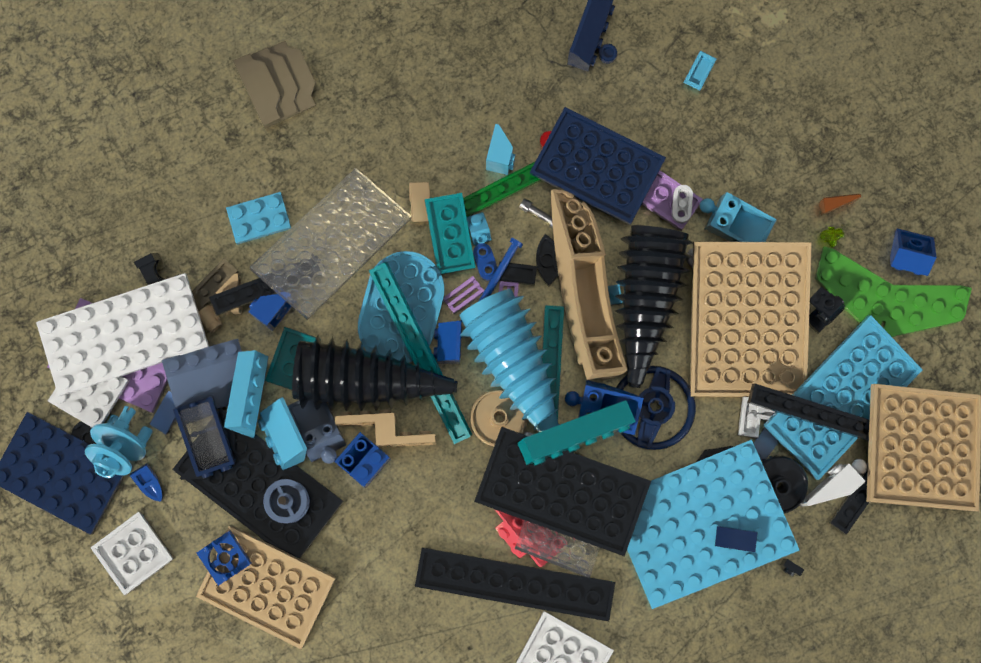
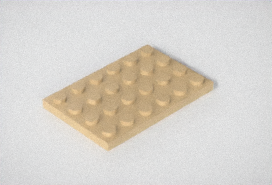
M230 525L226 532L231 530L252 564L219 586L210 573L207 572L196 597L302 649L336 577ZM227 543L220 544L223 550L230 551L234 548ZM222 552L220 560L223 563H228L230 561L229 554ZM216 553V555H215V557H214V559H213L212 562H214L215 560H217V554H218V553ZM238 553L233 555L232 563L235 568L239 561ZM219 565L214 568L221 573L230 572L226 566Z

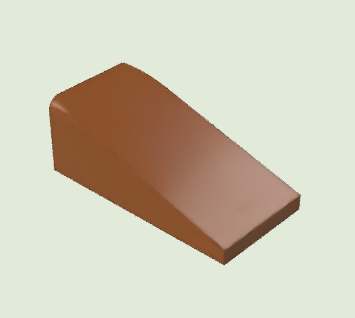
M861 194L823 198L819 202L821 216L856 202L861 198Z

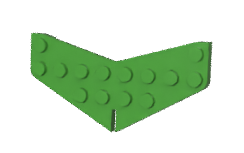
M825 246L822 248L815 274L816 282L829 293L842 298L845 302V310L859 323L868 315H871L880 325L882 322L884 323L883 328L891 337L962 321L966 314L972 290L970 287L958 285H892L835 249Z

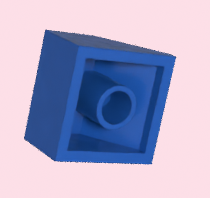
M897 228L890 254L891 267L897 270L910 271L916 275L928 276L937 258L934 237Z
M289 293L260 296L258 300L255 299L250 304L248 312L273 331L296 301Z
M461 321L438 323V328L434 331V340H438V345L434 347L433 352L438 364L460 365Z

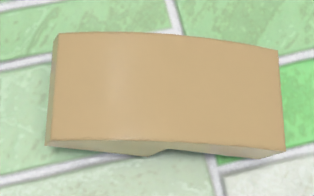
M409 182L412 222L428 221L424 199L430 198L428 182Z

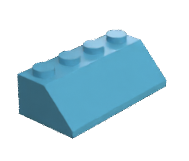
M256 350L238 352L225 419V428L251 438L255 437L269 356Z

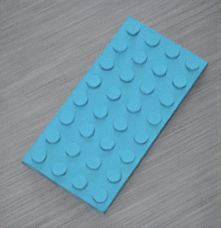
M868 315L792 395L870 420L871 384L907 387L922 371V368L871 315ZM775 412L764 424V427L816 480H819L858 439L857 437Z

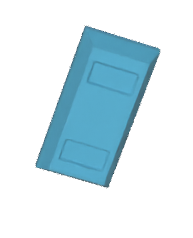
M700 51L683 83L700 91L716 58Z

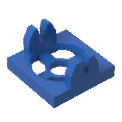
M231 530L197 552L198 557L218 586L252 564ZM220 543H227L234 548L230 551L223 550ZM214 547L218 553L217 560L211 563L210 553ZM222 552L229 554L230 561L228 563H223L220 560ZM238 553L239 561L235 568L232 560L233 555ZM222 565L226 566L230 572L221 573L214 568Z

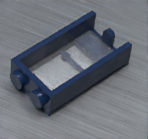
M213 396L173 409L196 477L202 475V478L214 475L213 471L221 469V472L233 468L232 465L236 461Z

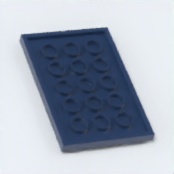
M564 107L530 174L560 190L573 194L574 197L631 225L666 157Z
M26 412L0 460L1 488L90 535H93L125 475L115 474L112 478L98 475L95 473L94 464L85 455V449L90 445L89 443L30 412Z

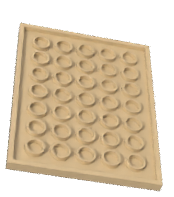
M693 241L691 396L749 397L751 386L754 383L792 395L807 380L811 242Z

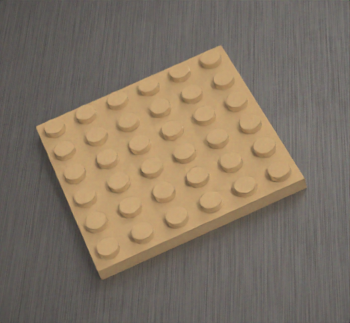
M871 384L866 502L979 512L981 395Z

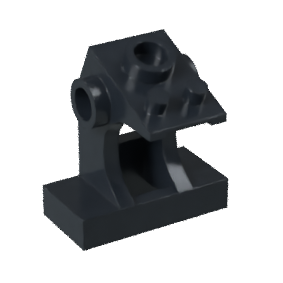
M150 253L134 261L137 269H140L147 285L165 280L159 275L157 270L158 263L162 260L159 253Z
M820 287L810 298V303L816 309L809 315V326L819 334L827 325L832 323L845 309V302L837 295L834 296L823 287Z

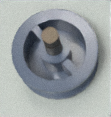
M290 479L278 480L271 484L266 490L263 499L264 509L268 516L280 523H294L300 520L307 513L310 503L309 494L305 487L299 482Z

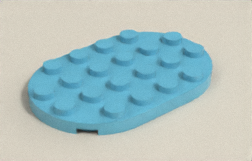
M411 251L393 253L381 260L376 266L388 262L430 346L444 297L442 275L430 259L419 253ZM370 275L358 319L360 341H362L363 347L368 352H371L376 345L378 353L383 356L391 349L393 358L400 361L405 354L406 362H413Z

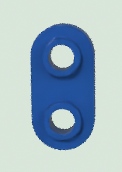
M481 243L475 246L473 256L480 277L485 281H490L498 267L491 247ZM485 250L486 254L480 255L479 251ZM487 267H490L492 269V272L486 273L485 269Z

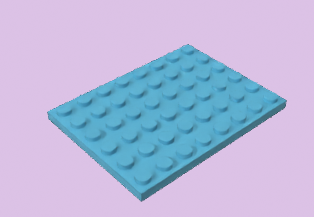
M752 440L651 480L627 548L652 609L800 551ZM717 526L758 532L756 552L715 546Z

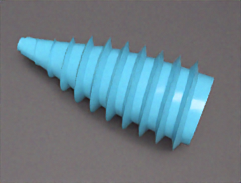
M512 289L503 290L478 301L459 315L461 323L466 327L460 336L462 338L471 337L473 340L467 349L479 351V355L474 362L486 363L487 367L482 374H493L495 377L490 387L501 386L504 389L499 398H510L513 401L510 410L519 409L524 414L522 420L528 419L534 426V430L542 432L560 425L556 415L558 409H555L553 398L558 393H551L550 388L551 382L556 378H547L546 370L552 363H543L541 356L548 350L538 349L536 343L542 335H532L531 329L537 322H527L525 319L526 314L531 309H521L519 306V302L524 296H515Z

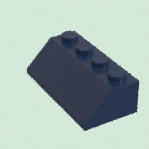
M588 0L569 51L568 65L585 71H589L590 66L594 67L597 56L594 55L595 51L601 48L603 42L601 38L602 32L606 33L609 26L607 18L613 15L615 5H612L613 0Z

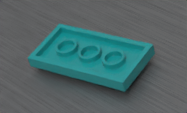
M462 193L424 199L436 267L440 273L445 274L476 268Z

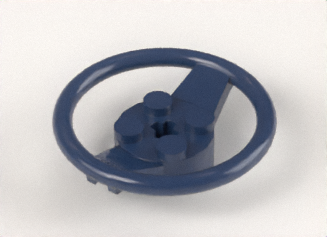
M650 366L651 368L648 369L647 374L654 373L649 388L639 394L644 399L639 416L638 437L636 438L627 433L620 434L637 447L648 450H661L677 444L688 434L695 419L696 404L694 396H691L690 386L679 374L665 367ZM627 375L623 377L616 388L624 390L629 383L627 382ZM671 378L679 384L686 395L688 402L687 419L675 436L665 441L653 442L661 425L671 419L675 412V401L669 393ZM654 401L658 402L657 405L660 406V409L656 411L650 408V404H653Z

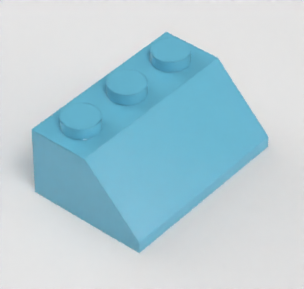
M279 398L260 412L257 422L260 430L266 433L267 437H265L268 447L272 448L275 453L273 454L275 463L284 470L304 462L307 447L284 398Z

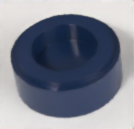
M612 44L601 46L598 54L599 59L606 64L614 62L617 57L616 47Z

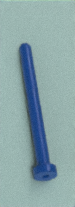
M511 238L509 242L512 244L479 301L492 294L517 248H521L523 243Z

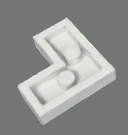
M742 397L738 435L758 438L760 420H768L775 411L747 403L749 397Z

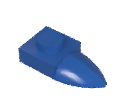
M148 463L130 474L133 481L147 497L155 501H162V490L158 477Z

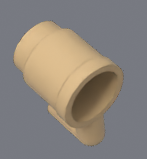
M207 305L199 311L202 325L210 333H214L223 325L220 321L221 318L216 316L212 305ZM231 311L225 312L224 314L227 316L231 313Z

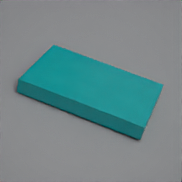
M284 327L265 381L292 390L294 361L299 341L314 342L316 337Z

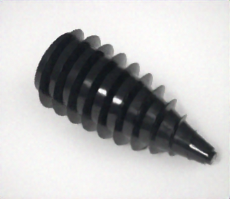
M632 225L630 235L621 238V241L628 244V250L621 251L619 254L627 260L625 265L618 266L617 268L625 273V279L618 280L616 283L624 287V293L615 297L623 301L624 308L615 310V312L624 318V323L617 325V327L624 330L625 338L620 340V342L624 343L626 347V355L624 357L627 358V382H629V387L640 388L643 385L647 371L651 368L650 364L654 355H659L656 352L659 344L667 342L662 337L664 331L674 328L668 323L670 316L678 315L679 313L672 309L675 302L683 300L676 294L678 288L687 286L680 281L681 274L691 272L683 267L684 260L693 258L686 253L687 245L694 242L688 239L689 234L654 226Z
M317 335L314 342L299 341L293 369L292 396L293 399L299 400L302 409L308 401H313L316 410L320 408L323 402H328L331 411L334 410L337 403H343L346 412L352 403H357L360 411H363L366 403H372L375 411H377L381 402H388L390 409H392L395 402L403 400L405 406H407L410 399L419 398L422 401L423 397H436L437 395L457 393L458 381L432 372V369L428 371L420 368L419 362L415 366L407 363L405 354L399 361L392 357L391 349L383 356L378 353L376 345L371 352L364 350L362 341L358 348L354 349L350 348L348 339H346L343 346H337L333 336L328 344H323L320 341L319 335Z

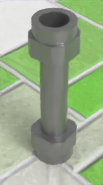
M524 198L519 208L525 213L530 212L549 223V227L553 229L552 216L533 206V202Z

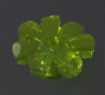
M829 227L828 230H823L820 233V239H825V242H829L831 247L837 246V240L845 237L842 228L835 230V227Z

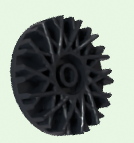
M774 455V457L769 456L768 459H762V464L783 513L786 514L798 508L800 503L804 501L808 491V478L802 466L795 460L783 455Z

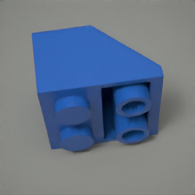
M359 432L334 462L366 488L391 458Z

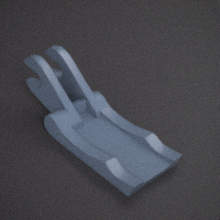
M765 427L759 434V437L753 442L760 460L767 459L779 442Z

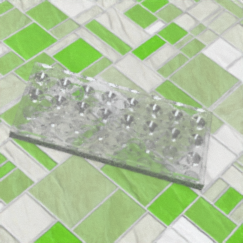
M355 168L250 266V270L308 320L411 220L412 216Z

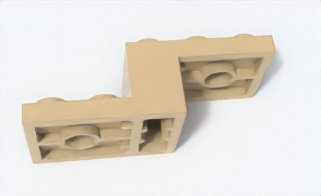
M379 410V414H373L371 411H360V415H354L352 412H340V416H335V424L339 427L375 425L376 446L379 448L437 445L436 435L432 434L431 431H420V435H413L412 432H401L400 436H398L397 416L391 410Z

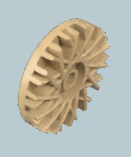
M502 389L491 390L481 395L471 410L470 422L473 432L477 438L488 446L494 447L501 426L524 434L528 424V419L522 420L524 414L519 409L510 410L513 404L510 398H499L504 391ZM497 415H501L503 417V420L501 422L496 421L495 418Z

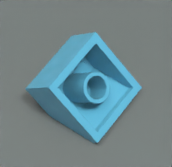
M495 124L486 158V170L508 175L509 170L514 168L516 154H513V146L500 125Z

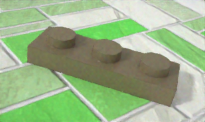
M225 258L192 291L198 312L210 303L209 297L215 295L233 274L239 273Z

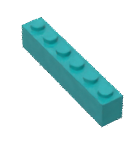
M625 400L525 437L518 442V446L526 465L534 463L536 466L544 463L547 457L551 456L552 459L562 456L563 451L568 450L569 453L580 449L579 445L585 443L586 446L596 443L597 438L602 437L604 440L614 436L613 432L618 430L619 433L631 429L630 425L636 421Z

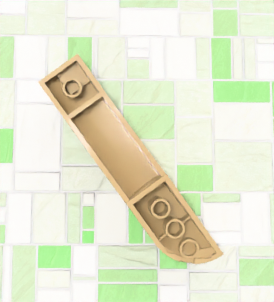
M552 189V223L558 276L568 327L578 364L583 365L587 380L600 378L603 381L615 378L625 373L627 367L612 315L606 278V253L592 211L584 201L581 203L574 198L573 194L567 191Z

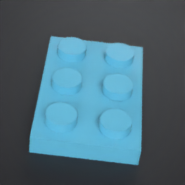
M281 192L226 207L237 245L292 229Z

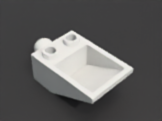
M856 459L852 465L839 464L838 466H833L828 471L830 475L805 497L799 507L811 506L851 495L865 482L860 475L867 471V463L862 459Z

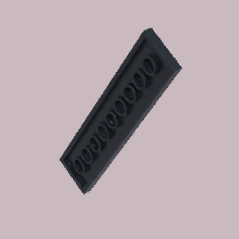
M422 547L415 587L609 622L616 582Z

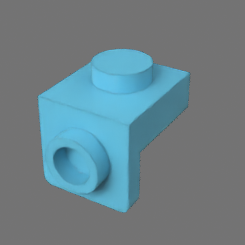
M483 212L467 217L473 245L492 240Z

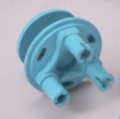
M124 406L119 417L111 415L107 423L96 424L90 430V435L96 444L88 445L85 449V455L94 464L95 473L102 477L112 478L115 474L128 475L132 470L130 461L142 460L146 455V443L153 431L143 426L137 437L129 432V423L136 413L133 408L130 407L129 409V406Z

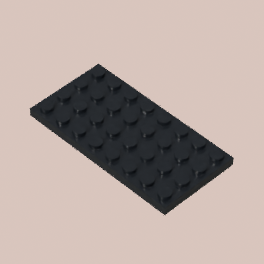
M220 408L218 413L224 427L227 412ZM214 417L204 429L216 426ZM218 428L200 434L193 442L198 459L220 437ZM235 432V452L233 456L236 462L232 465L233 468L221 472V469H218L209 479L186 481L265 542L300 559L344 501L297 465L282 470L281 466L275 463L273 449L269 448L266 441L257 434H255L254 438ZM188 451L172 469L180 476L192 466ZM290 479L299 482L309 494L310 503L307 513L303 518L294 523L277 522L271 519L264 509L263 499L265 492L271 484L278 480Z
M501 426L474 502L625 557L651 481L576 453H569L567 450L562 452V456L552 459L551 456L545 458L546 461L536 466L534 463L526 465L518 442L528 436Z

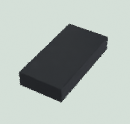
M509 263L499 281L535 286L537 266Z

